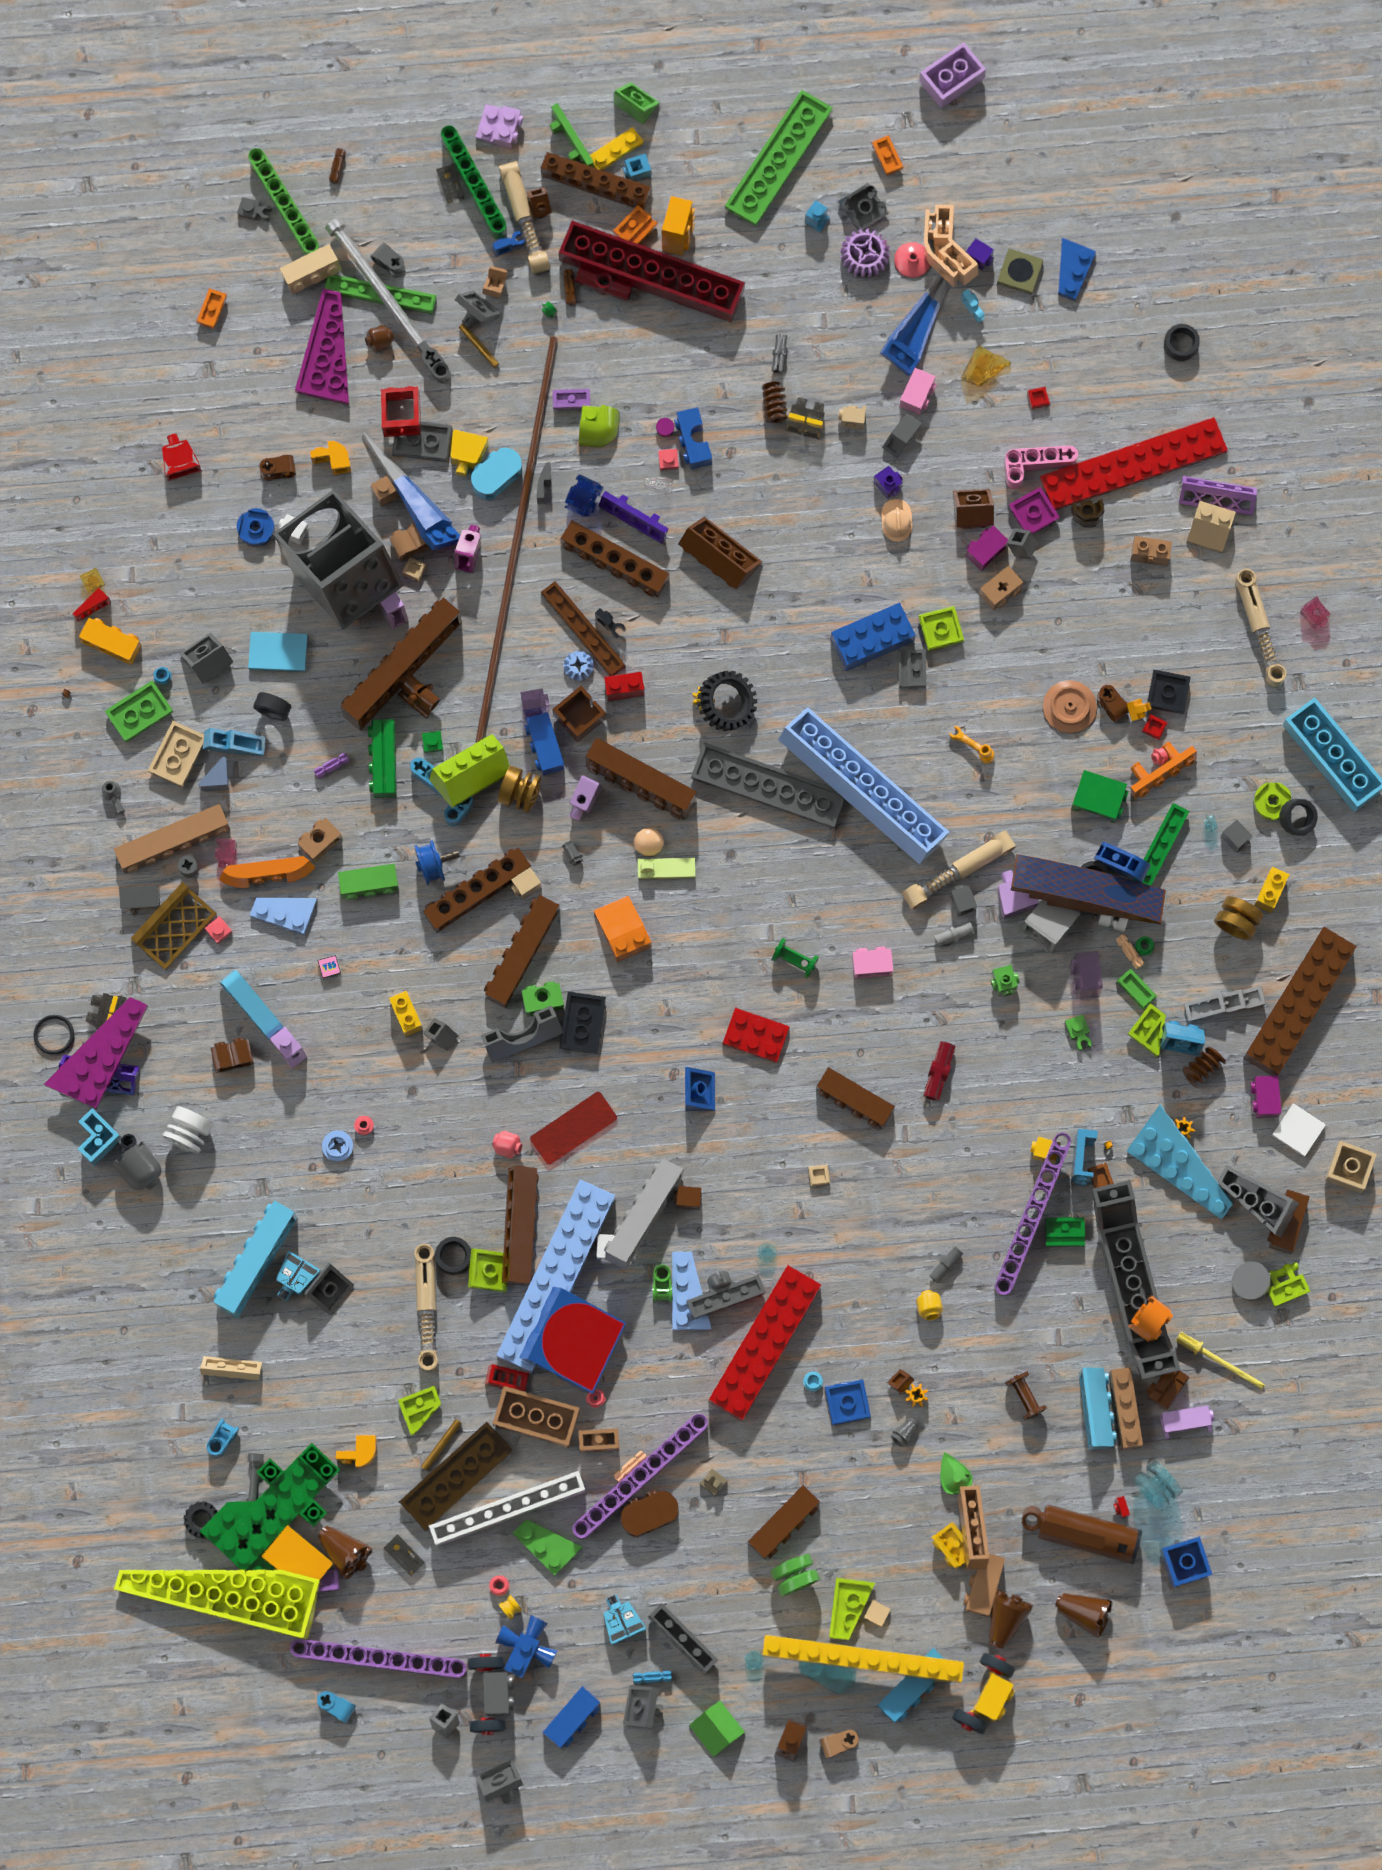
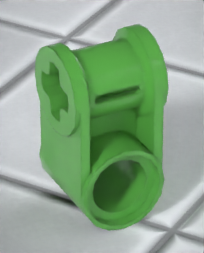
M661 1264L654 1269L653 1302L657 1300L672 1302L671 1270L668 1266ZM660 1269L668 1272V1276L665 1279L657 1277V1272Z

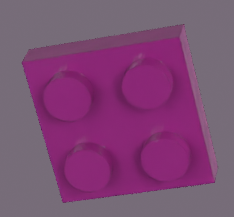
M1041 487L1008 504V508L1021 529L1029 530L1032 534L1060 519Z

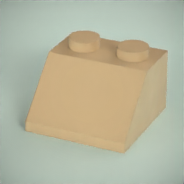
M1200 501L1186 542L1222 553L1236 512Z

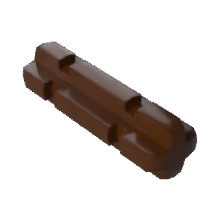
M337 148L335 151L329 175L330 183H339V176L341 175L344 163L343 159H345L346 154L344 149Z
M565 269L563 277L566 304L575 305L573 270Z

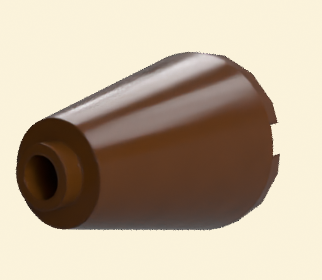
M1064 1593L1062 1596L1059 1595L1055 1603L1058 1613L1097 1638L1102 1636L1109 1620L1107 1619L1108 1612L1111 1613L1113 1601L1109 1599Z

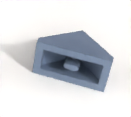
M224 756L198 783L201 791L229 790L228 762Z

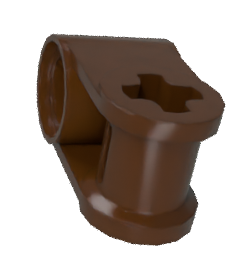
M293 455L265 458L259 464L260 475L266 481L296 476Z
M1104 685L1101 687L1097 694V701L1106 711L1109 718L1113 722H1117L1129 713L1127 702L1113 686Z

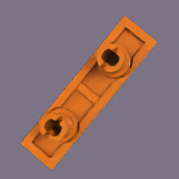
M1171 742L1165 743L1161 748L1166 751L1170 761L1150 774L1146 772L1139 762L1135 763L1130 770L1139 781L1131 786L1132 797L1136 800L1139 797L1146 796L1152 788L1161 786L1167 778L1176 776L1185 766H1191L1197 759L1196 749L1191 746L1182 753H1178Z

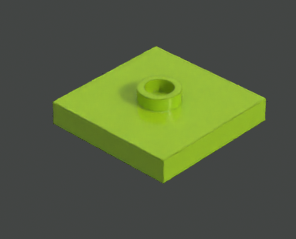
M955 606L918 615L928 652L965 642Z
M471 1249L468 1288L507 1292V1284H501L503 1252Z

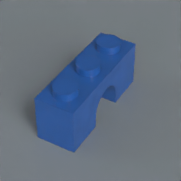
M699 408L676 412L674 424L676 430H680V446L685 448L686 453L683 454L685 464H689L690 470L712 465V455L708 441L698 443L691 438L695 432L703 430Z

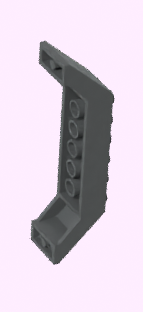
M1131 1180L1093 1188L1092 1194L1097 1233L1127 1348L1138 1373L1143 1380L1180 1371L1176 1351H1174L1168 1337L1165 1324L1160 1328L1162 1330L1160 1336L1156 1340L1148 1342L1128 1327L1130 1324H1134L1131 1321L1143 1304L1147 1306L1150 1302L1147 1300L1150 1296L1158 1300L1138 1224Z

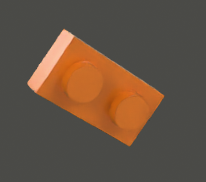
M889 135L872 141V147L886 176L903 170L902 162Z
M209 288L196 320L197 324L215 329L227 299L226 293Z

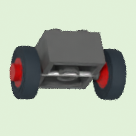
M479 1654V1657L469 1658L467 1661L468 1669L478 1670L483 1675L485 1715H483L485 1718L470 1722V1732L482 1733V1736L494 1735V1732L505 1731V1720L489 1718L491 1716L510 1715V1710H514L513 1697H509V1690H513V1678L509 1677L507 1672L489 1673L494 1669L503 1668V1657Z

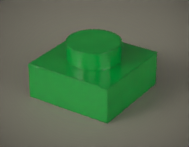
M441 731L422 733L424 753L443 751Z

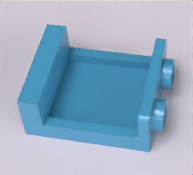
M1078 1129L1075 1134L1071 1181L1075 1182L1076 1185L1086 1186L1094 1177V1173L1083 1171L1085 1145H1094L1097 1139L1098 1131Z

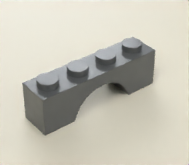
M551 1005L535 1012L531 1024L521 1032L506 1033L497 1028L480 1036L491 1062L494 1063L563 1034V1031Z

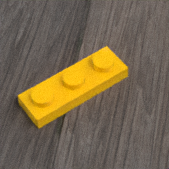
M633 127L592 153L590 157L594 161V168L604 170L641 146L643 140Z

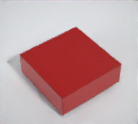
M1046 387L1027 390L1032 410L1050 406Z
M1150 715L1142 733L1159 741L1168 722Z

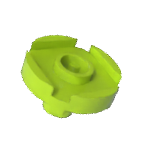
M1264 783L1257 789L1254 795L1253 806L1261 817L1270 821H1276L1279 819L1281 807L1291 800V792L1281 783ZM1268 798H1277V805H1270Z

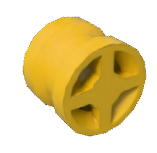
M511 1595L506 1602L499 1604V1607L510 1621L516 1613L523 1611Z

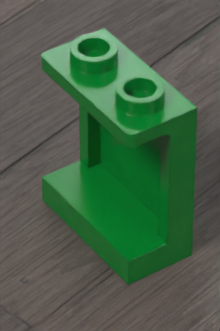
M1084 770L1071 810L1078 812L1081 809L1111 819V822L1115 823L1116 818L1120 819L1123 808L1120 807L1121 802H1126L1129 793L1126 790L1127 784Z

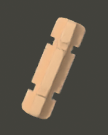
M1120 935L1117 937L1116 942L1119 946H1122L1121 949L1127 958L1132 961L1134 968L1139 969L1144 965V961L1141 957H1138V952L1131 942H1128L1129 939L1126 935Z
M639 1451L635 1458L629 1460L621 1468V1471L618 1470L614 1474V1478L621 1482L647 1458L646 1454L643 1451Z

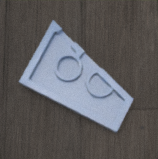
M256 898L250 917L305 935L317 903V898Z

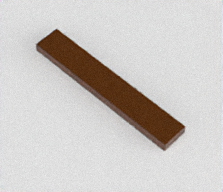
M556 581L541 591L544 599L609 676H615L626 667L624 662Z

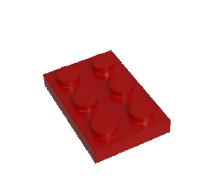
M735 1008L722 1045L777 1063L790 1026Z

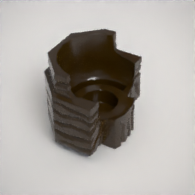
M1103 499L1098 500L1094 504L1090 500L1080 502L1079 506L1077 503L1072 504L1073 521L1084 528L1095 527L1105 513Z

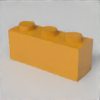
M88 618L79 635L81 643L131 666L142 646L137 636L131 633L126 635L118 627H109L98 618L94 620Z

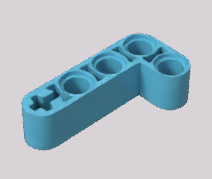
M237 970L231 971L219 981L224 990L234 998L268 1040L284 1028Z

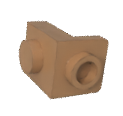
M490 266L482 294L500 298L506 285L507 270Z

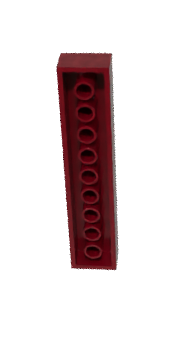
M573 220L558 252L560 262L577 268L582 266L598 273H608L614 279L633 285V288L731 323L745 291L744 281Z

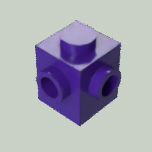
M889 465L874 476V484L887 499L891 496H897L902 491L903 479Z

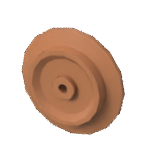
M1068 680L1059 682L1048 690L1044 696L1042 708L1044 717L1050 726L1060 732L1071 734L1081 732L1090 726L1096 716L1097 703L1094 694L1087 686L1080 682Z

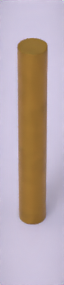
M462 323L459 329L493 368L498 367L500 363L472 331Z
M454 1420L420 1466L425 1471L430 1468L462 1423L460 1421Z

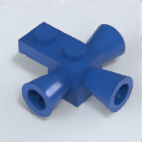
M530 1615L526 1634L521 1633L520 1636L516 1635L506 1626H502L495 1643L514 1648L504 1670L523 1678L533 1657L547 1668L551 1667L558 1650L539 1646L540 1642L537 1640L548 1623Z

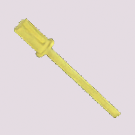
M1182 1331L1177 1336L1175 1341L1193 1351L1194 1355L1200 1352L1260 1389L1264 1388L1265 1384L1201 1347L1202 1341L1198 1342Z

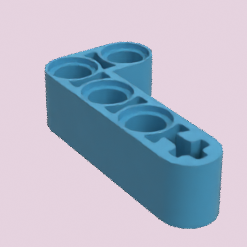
M423 758L413 759L410 763L412 775L443 798L429 781L434 766ZM416 766H417V767H421V766H422V767H423V771H422L421 769H418V770L416 771ZM473 797L468 798L470 801L466 805L460 803L453 808L450 805L447 806L444 811V817L449 826H458L473 807ZM450 813H457L458 817L456 819H449L448 815Z

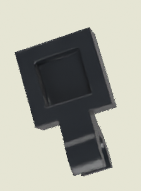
M599 608L595 612V619L607 631H610L613 637L619 638L618 633L615 632L616 629H622L623 632L626 631L622 623L613 622V616L607 610L603 611Z

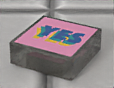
M336 955L317 960L323 980L341 975Z

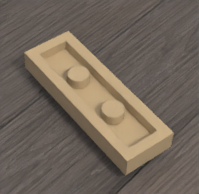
M204 1356L200 1374L259 1380L262 1362Z

